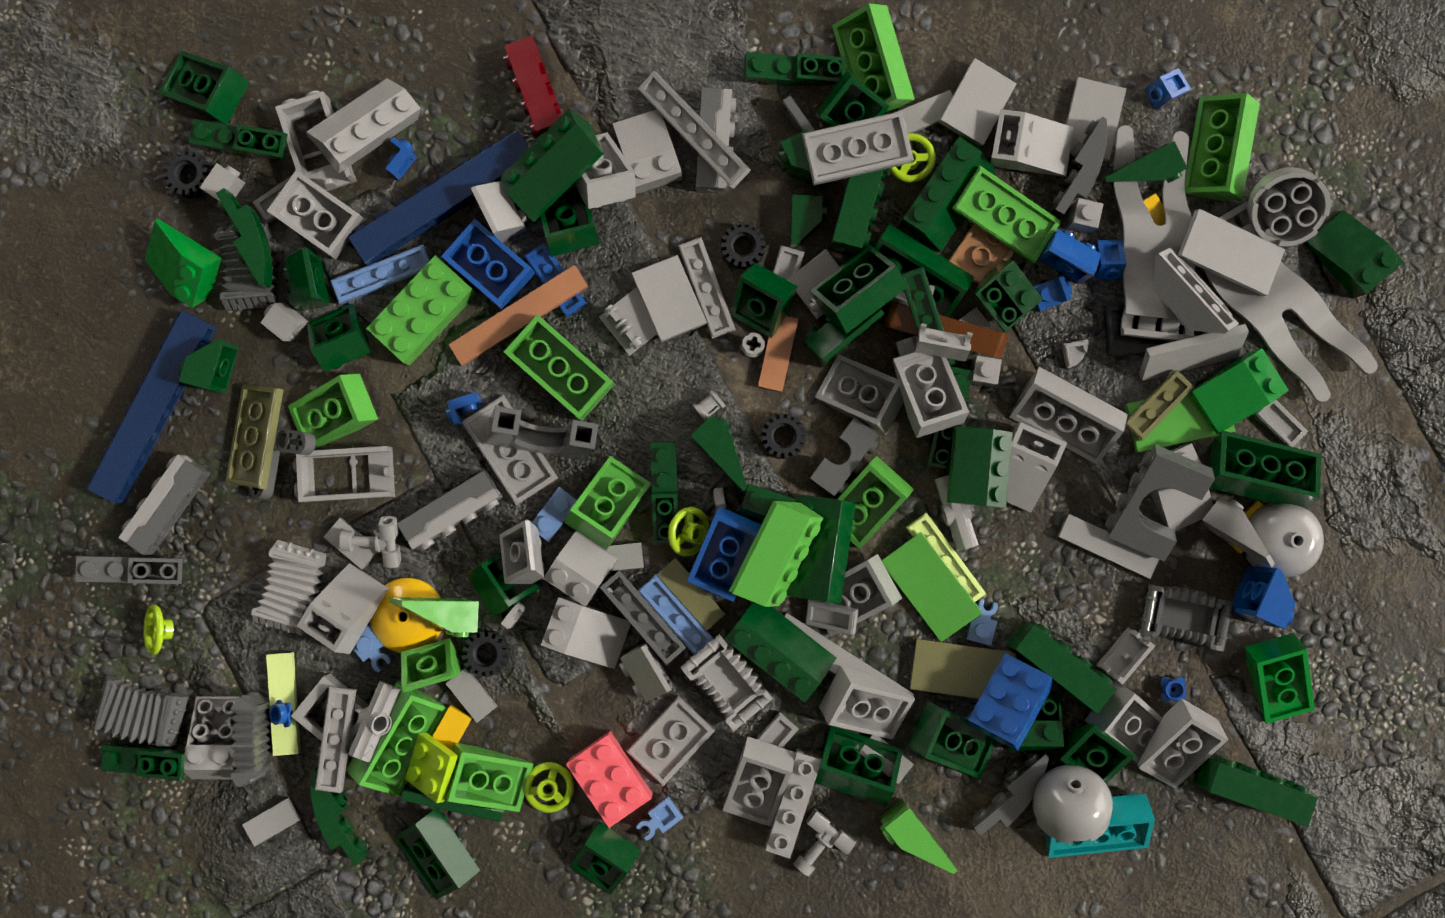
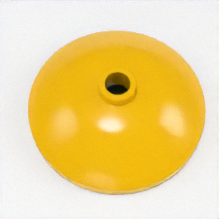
M401 578L386 584L385 586L389 589L370 619L371 629L386 648L401 653L436 641L442 629L389 603V597L441 598L438 592L428 583L415 578ZM401 612L407 614L406 621L400 619Z

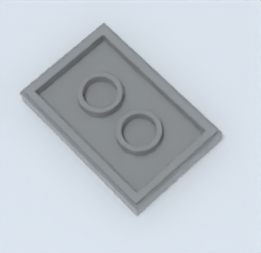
M974 58L941 116L939 123L981 148L999 117L1000 109L1004 108L1016 83Z
M1081 77L1076 79L1065 124L1074 127L1070 153L1078 142L1082 143L1086 138L1087 134L1084 132L1089 123L1103 116L1107 119V142L1103 161L1108 162L1110 160L1126 88Z
M678 255L631 274L660 343L707 324Z
M678 695L626 752L664 786L712 735L715 729Z

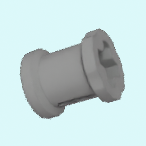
M750 333L745 336L742 341L743 353L750 358H756L762 354L765 347L762 336L758 333ZM756 340L760 348L757 347L754 351H750V346L746 344Z
M711 390L706 398L692 406L702 419L706 421L718 409H723L725 404Z

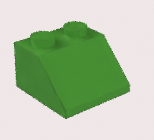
M450 638L401 652L403 693L461 676L460 658Z

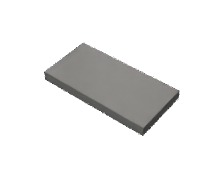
M902 111L802 134L813 185L905 165L914 161Z
M1197 209L1193 214L1177 256L1261 296H1267L1285 249L1210 213Z
M1242 324L1225 334L1210 332L1147 348L1139 372L1141 381L1170 375L1173 370L1182 372L1238 358L1249 330L1246 324Z
M502 395L462 421V424L515 505H519L557 480L558 476L542 453L485 444L489 419L495 406L513 409L505 395Z

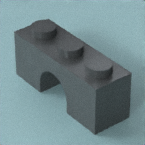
M854 417L838 438L848 448L849 456L847 461L841 465H836L824 458L809 480L832 497L836 493L841 495L849 485V482L846 480L850 474L856 475L863 466L864 462L861 461L866 452L870 455L879 444L876 441L879 435Z

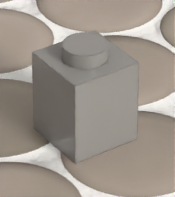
M216 163L200 188L220 201L216 192L225 188L236 197L245 185V182L238 178L241 173L228 164L223 168Z
M1081 198L1077 199L1071 205L1066 229L1088 234L1094 232L1099 227L1103 203Z
M274 303L267 307L264 312L265 317L260 323L282 341H294L308 321L288 304Z
M983 356L972 358L970 370L974 372L971 384L987 387L998 385L1002 360Z

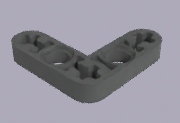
M277 428L267 489L249 487V493L252 498L267 500L272 496L280 452L310 455L314 451L316 444L313 434ZM286 436H288V442H287V445L285 446V445H284V443H285V438H286ZM299 440H300V441H303V445H302V446H299V445H298Z

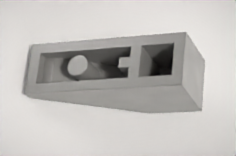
M1220 497L1202 519L1207 529L1272 568L1275 563L1244 513V507L1233 499L1228 501Z

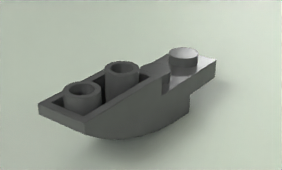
M1103 116L1089 123L1084 132L1087 134L1086 138L1082 143L1078 142L1070 154L1073 156L1070 163L1078 169H1072L1065 180L1068 184L1064 191L1059 190L1051 202L1054 204L1051 211L1058 216L1065 214L1075 196L1081 199L1087 198L1097 179L1104 159L1107 142V119Z
M76 556L75 582L182 584L183 559Z
M1041 751L1037 753L1032 752L1024 759L1025 763L1020 768H1014L1005 775V780L1002 784L1008 791L996 795L992 800V805L986 810L984 808L980 809L972 817L973 821L970 824L980 836L999 820L1008 827L1025 810L1034 796L1038 781L1045 774L1049 760L1046 754Z

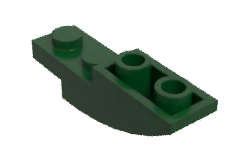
M746 52L744 55V80L766 81V85L837 84L845 73V57L797 53L796 56L753 52Z
M193 119L188 143L192 146L214 149L220 153L255 158L283 159L288 134L238 124L237 126Z
M225 188L216 192L220 200L217 204L224 215L230 216L233 221L230 224L231 228L240 237L233 241L237 248L235 254L243 264L246 263L249 267L248 275L256 286L259 284L268 289L272 287V258L262 223L253 208L247 204L241 207L233 193Z
M950 366L966 403L974 371ZM953 427L932 433L927 465L950 470Z
M651 441L653 544H669V525L673 517L678 513L676 441ZM678 525L676 528V537L679 535Z
M102 745L100 771L136 774V777L182 781L184 780L185 754L156 746Z
M318 768L310 772V792L318 826L331 851L341 845L355 866L369 855L367 852L368 847L365 841L360 837L358 838L353 831L354 826L351 820L342 814L343 811L349 808L347 804L348 798L345 793L315 790Z

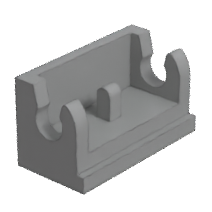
M921 323L918 330L915 352L966 361L971 350L970 340L973 333L967 332L966 335L939 331L926 328L927 324Z
M1128 627L1096 666L1113 681L1123 685L1155 645L1142 638L1139 632Z

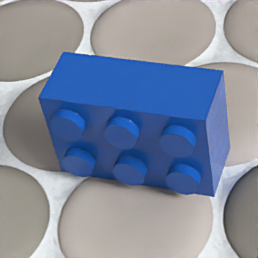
M476 219L468 225L441 256L502 310L535 274L528 264Z
M719 507L687 582L734 602L736 595L729 590L761 524L723 507Z
M1005 653L968 719L969 723L973 728L1018 751L1054 685L1052 677Z

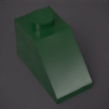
M792 195L790 248L796 249L821 225L822 218H826L827 203H822V195Z

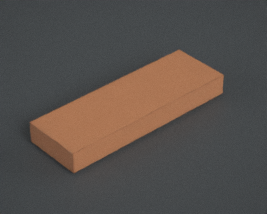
M785 316L772 338H768L758 387L778 392L783 391L798 323L797 318Z

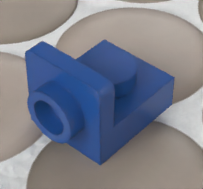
M1179 68L1160 76L1145 88V92L1155 109L1161 108L1169 101L1191 90Z
M392 137L390 142L400 151L394 153L389 158L388 166L385 169L397 180H400L417 157L412 152L414 147L403 138L398 141Z
M1097 240L1096 251L1101 253L1096 273L1097 279L1114 280L1122 278L1127 264L1123 241Z
M1063 275L1034 286L1043 298L1036 305L1038 312L1063 304L1071 299L1072 287L1069 281L1064 279Z
M474 392L447 401L449 408H446L445 411L449 422H453L458 427L462 426L459 411L462 410L463 413L477 410L476 405L482 403L480 394Z

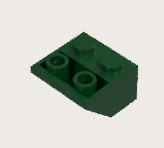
M1002 260L983 277L974 292V295L1003 332H1007L1043 300L1012 260Z
M1060 695L1047 696L1018 751H1058L1064 747ZM1007 746V751H1016Z

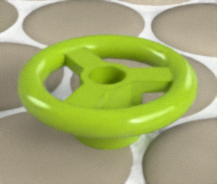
M908 133L909 141L920 143L925 147L927 153L917 154L916 151L912 150L913 163L900 165V171L897 167L889 168V170L897 179L912 183L925 179L932 172L936 155L932 144L925 137L915 133ZM920 162H928L922 172L915 175H907V172L915 170Z
M686 507L676 513L671 520L668 539L671 548L677 554L688 557L700 552L710 528L708 518L702 510L696 507ZM693 515L700 519L702 525L693 523ZM685 517V526L682 529V533L676 537L677 525ZM685 541L696 544L690 549L680 547Z
M153 604L149 606L145 614L144 643L147 652L150 655H156L161 650L163 640L172 639L174 627L173 621L171 619H163L161 609Z
M554 762L538 764L532 768L526 779L524 787L525 797L529 804L538 811L545 813L557 812L566 807L572 799L574 793L573 778L569 771L560 764ZM550 770L547 779L541 781L538 786L531 787L532 781L538 773ZM558 772L564 777L567 785L564 797L558 791V786L555 782ZM547 784L551 785L553 791L547 792L544 786ZM534 795H538L545 801L554 799L557 803L554 805H544L538 802Z

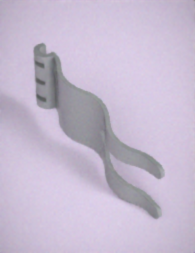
M1124 125L1117 130L1113 171L1135 160L1134 134L1130 126ZM1178 131L1173 135L1172 141L1176 142L1187 164L1189 137L1185 132ZM1186 170L1181 172L1182 177L1170 183L1167 180L1163 181L1162 207L1165 223L1162 226H1158L1153 222L1140 194L1138 182H1113L1115 200L1122 219L1123 246L1127 263L1123 272L1125 309L1121 318V335L1178 341L1194 337V331L1189 330L1186 326H1184L1183 334H1179L1180 323L1177 320V316L1169 307L1162 304L1160 297L1155 292V256L1168 248H1171L1177 256L1192 219L1185 195ZM1184 260L1195 271V264ZM1137 315L1139 316L1137 329H1132L1133 318ZM1158 318H1162L1160 332L1155 331Z
M1247 201L1219 217L1238 227L1234 221V216L1236 215L1238 221L1243 226L1241 229L1260 237L1249 221ZM1258 220L1260 228L1265 232L1261 223ZM1282 261L1279 264L1267 296H1261L1204 269L1212 288L1220 299L1258 332L1273 355L1307 387L1316 401H1327L1331 395L1321 374L1304 357L1292 339L1287 325L1282 318L1284 311L1291 310L1308 329L1325 343L1352 360L1364 374H1371L1377 370V362L1366 346L1336 320L1320 295L1305 280L1285 266Z

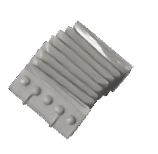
M277 540L269 551V557L274 562L268 565L272 568L267 571L271 576L266 579L270 585L263 587L268 592L261 594L264 599L258 600V602L262 606L252 609L251 615L255 623L302 636L304 631L297 627L310 603L315 599L313 595L321 592L315 585L322 583L317 576L324 574L318 569L325 566L326 553L294 545L292 542L287 543Z
M719 634L715 639L707 642L703 649L690 657L680 668L690 680L695 679L696 685L701 684L702 689H706L707 695H711L720 713H723L725 722L735 731L760 709H764V706L773 697L762 685L763 683L760 678L757 679L758 675L756 671H752V665L746 663L747 661L744 656L740 657L739 650L733 651L732 645H727L725 639Z

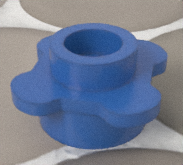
M1163 677L1160 680L1163 692L1160 696L1164 702L1185 700V680L1182 677H1177L1176 679Z
M277 700L270 708L271 722L274 725L283 724L285 728L291 725V715L293 714L291 704Z

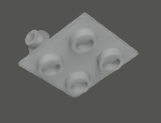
M826 249L787 279V281L798 286L796 293L816 319L824 313L820 311L810 290L840 268Z
M637 287L613 306L609 305L605 308L604 313L599 316L629 356L657 335Z

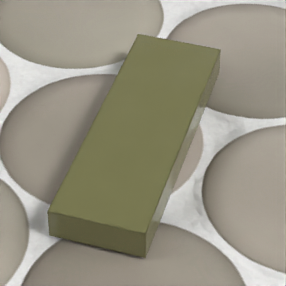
M1173 370L1127 418L1125 427L1139 441H1143L1194 386L1177 370Z
M677 558L673 559L657 574L706 631L725 615L724 611L703 588L687 582L690 573Z

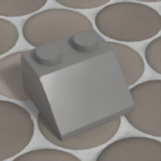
M502 181L477 185L471 188L493 234L502 243L527 231L524 223L528 222V219L521 208L517 210L513 199L506 193Z
M524 520L501 533L499 538L505 584H532L544 578V564L542 562L541 539L539 538L538 528L530 520Z
M576 531L559 553L543 579L586 607L595 596L618 558Z
M647 642L620 658L622 661L619 664L626 677L631 676L635 685L632 688L639 699L644 698L645 702H648L672 690L673 683L654 650Z

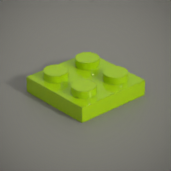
M418 733L405 780L435 803L444 802L458 755L428 733Z

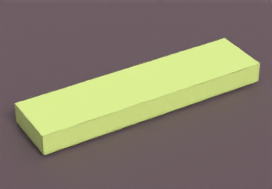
M924 513L905 527L912 537L922 531L975 602L986 594L927 513Z
M294 652L267 654L270 708L277 700H282L283 703L289 702L294 713L298 708ZM292 717L291 725L286 728L283 724L274 725L271 722L273 756L301 753L299 722Z

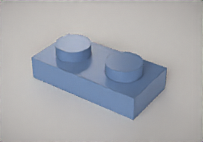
M558 487L532 522L538 528L539 535L548 542L551 541L564 524L570 509L577 501L561 487Z

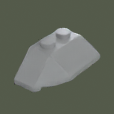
M1171 248L1155 256V292L1160 297L1162 304L1169 307L1177 316L1180 324L1193 331L1223 334L1239 324L1232 317L1225 304L1182 258L1175 255L1176 253Z

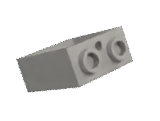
M331 673L322 677L291 715L321 741L323 727L310 718L309 715L328 693L330 686L348 688ZM356 695L354 710L360 714L369 705ZM358 721L351 728L349 750L360 727Z

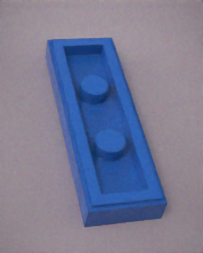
M545 242L524 255L543 284L564 272L554 256L551 257ZM579 293L561 304L559 308L567 318L587 303Z

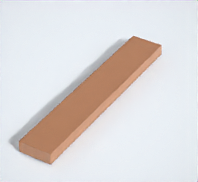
M573 265L448 345L461 366H465L525 328L537 314L540 317L546 315L589 286L578 268Z

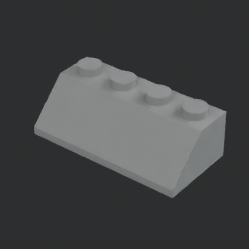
M387 78L308 130L306 134L335 170L340 173L417 121L421 108L405 88Z
M1038 367L1026 384L1010 414V418L1067 442L1065 448L1098 465L1124 432L1128 414L1047 370Z

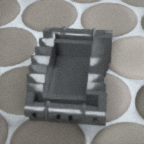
M262 223L269 247H272L274 243L269 241L273 237L270 223ZM231 226L219 227L215 233V240L223 245L218 250L224 252L220 254V256L225 258L221 263L226 265L227 268L222 271L228 274L223 277L227 283L221 285L227 290L220 293V300L225 310L264 309L271 304L277 303L278 296L273 291L278 288L274 284L268 289L259 284L256 286L248 275L249 267L246 263L243 264L236 256L235 251L237 248L233 241L240 237L235 234ZM270 249L271 256H273L276 252ZM273 258L272 283L279 280L277 277L274 276V274L277 273L279 270L273 267V265H275L278 261Z
M1148 585L1149 591L1145 597L1146 607H1144V614L1140 620V634L1156 638L1158 636L1163 638L1166 636L1181 638L1194 644L1202 645L1205 648L1224 652L1226 639H1228L1227 632L1230 617H1232V601L1216 599V596L1207 595V593L1198 592L1195 589L1189 590L1188 588L1172 586L1171 588L1169 586Z
M105 676V683L103 688H101V698L95 711L94 730L104 728V734L112 731V738L120 735L121 740L129 738L130 743L139 740V744L148 741V745L155 743L156 746H176L184 712L186 711L187 695L178 692L167 695V692L161 693V691L154 693L153 690L146 692L145 688L132 687V682L125 684L124 678Z
M250 692L247 695L240 696L234 701L231 711L236 713L231 719L236 723L231 727L235 732L230 738L234 739L235 742L230 747L235 752L230 757L235 759V761L230 766L236 767L231 772V777L237 787L251 784L265 776L266 772L273 768V762L267 758L271 754V752L267 751L271 746L266 744L270 740L266 735L271 731L266 728L271 724L266 720L270 717L267 713L270 710L269 700L259 692Z

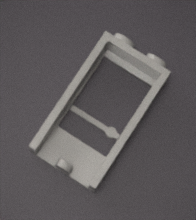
M312 91L307 93L306 97L297 100H285L282 102V105L275 108L283 132L288 134L286 141L296 170L324 190L330 191L357 182L352 166H349L340 173L331 164L308 172L305 160L321 155L322 152L319 150L303 156L292 121L321 111L325 112L326 118L334 114L330 98L323 91Z
M379 446L315 450L307 456L296 454V458L293 459V469L297 473L294 493L296 498H298V502L395 497L392 447ZM368 455L370 492L357 493L356 465L358 461L355 459V456ZM351 456L349 463L352 468L353 493L315 495L313 458Z

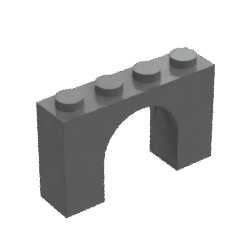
M495 406L489 419L485 444L583 461L595 450L598 424L572 420L567 427H543L520 420L521 410Z
M1155 444L1151 452L1147 451L1143 456L1140 471L1132 475L1129 482V490L1120 496L1117 503L1118 508L1115 514L1111 513L1105 527L1108 530V538L1165 562L1177 542L1175 530L1145 517L1139 510L1141 501L1150 492L1161 488L1176 489L1203 500L1215 478L1212 468Z

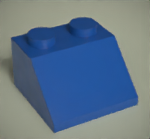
M1057 229L1038 260L1081 284L1095 274L1101 253L1097 252L1096 247L1087 242L1081 243L1074 239L1075 236L1069 231Z

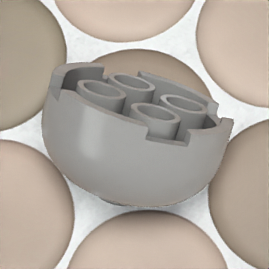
M1294 167L1281 168L1265 175L1252 189L1247 204L1248 218L1252 227L1261 238L1278 246L1301 244L1315 236L1326 216H1329L1331 209L1330 194L1322 181L1311 172ZM1258 220L1261 223L1265 232L1260 228Z
M1268 503L1258 508L1248 518L1275 563L1272 568L1282 570L1284 577H1293L1308 571L1320 558L1324 545L1323 530L1315 515L1306 508L1292 504ZM1246 553V558L1252 566L1269 567Z
M1062 765L1049 770L1038 781L1034 791L1032 807L1037 818V824L1046 834L1058 841L1073 844V841L1090 840L1092 842L1104 834L1110 824L1113 801L1107 784L1095 772L1082 766Z

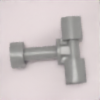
M381 517L378 523L379 532L376 533L375 537L355 536L354 531H341L339 538L341 551H353L354 546L375 547L376 552H382L384 567H399L401 552L400 545L395 544L398 534L396 517Z
M816 809L811 812L806 822L817 831L815 836L818 840L805 857L799 855L793 863L798 870L808 877L815 870L813 866L814 861L826 846L832 848L835 845L847 855L856 844V841L842 829L838 831L831 826L829 819Z

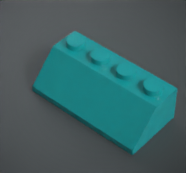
M1130 793L1125 796L1112 797L1113 809L1110 824L1104 834L1092 842L1090 840L1073 841V844L1058 841L1045 833L1048 858L1148 848L1155 818L1146 793Z

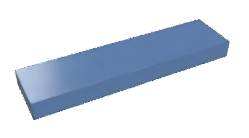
M422 244L332 279L330 282L338 303L342 305L416 276L430 259L425 246Z
M657 574L638 590L694 655L703 649L707 642L714 639Z

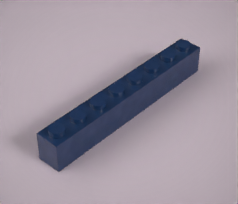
M518 130L514 133L513 131L507 132L500 138L501 141L493 146H485L476 157L463 160L454 171L442 173L435 183L430 186L427 184L420 187L416 191V195L409 199L404 198L395 204V208L389 212L379 213L374 217L375 221L367 226L361 225L357 227L348 238L364 263L371 265L379 262L475 201L476 198L471 190L472 187L501 181L500 177L504 174L505 170L511 167L524 151L529 149Z
M182 310L172 322L173 328L169 335L161 342V350L157 358L153 359L150 363L146 379L139 384L135 400L126 408V417L122 424L115 429L113 433L114 439L110 447L106 448L103 452L99 468L90 476V485L87 490L113 503H125L187 386L186 383L179 382L180 376L178 372L181 363L185 361L186 356L208 345L217 329V326L189 312Z

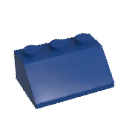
M1248 566L1232 601L1231 613L1255 624L1286 629V626L1294 618L1293 610L1296 605L1282 570L1270 567Z

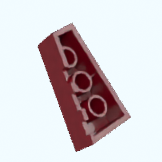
M531 35L505 45L507 54L503 58L508 70L513 69L516 76L512 78L516 92H522L524 100L520 102L525 115H530L533 123L529 124L535 139L545 133L555 123L557 118L562 115V112Z

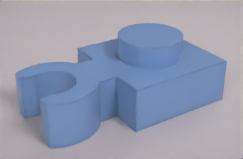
M979 599L977 605L982 610V614L969 622L965 639L991 646L997 621L991 620V615L996 613L998 604L992 602L991 608L985 610L983 607L985 600Z
M366 626L353 648L355 653L363 662L370 658L372 660V668L376 672L383 670L379 665L380 658L384 659L388 664L393 661L389 654L380 651L384 645L373 633L371 627Z
M667 796L648 811L651 818L640 820L636 828L640 829L642 826H648L650 832L644 836V839L649 840L654 836L657 828L664 833L682 820L683 815L671 798Z

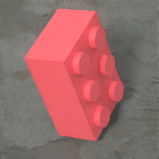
M611 731L578 752L566 763L609 828L652 798L653 792Z

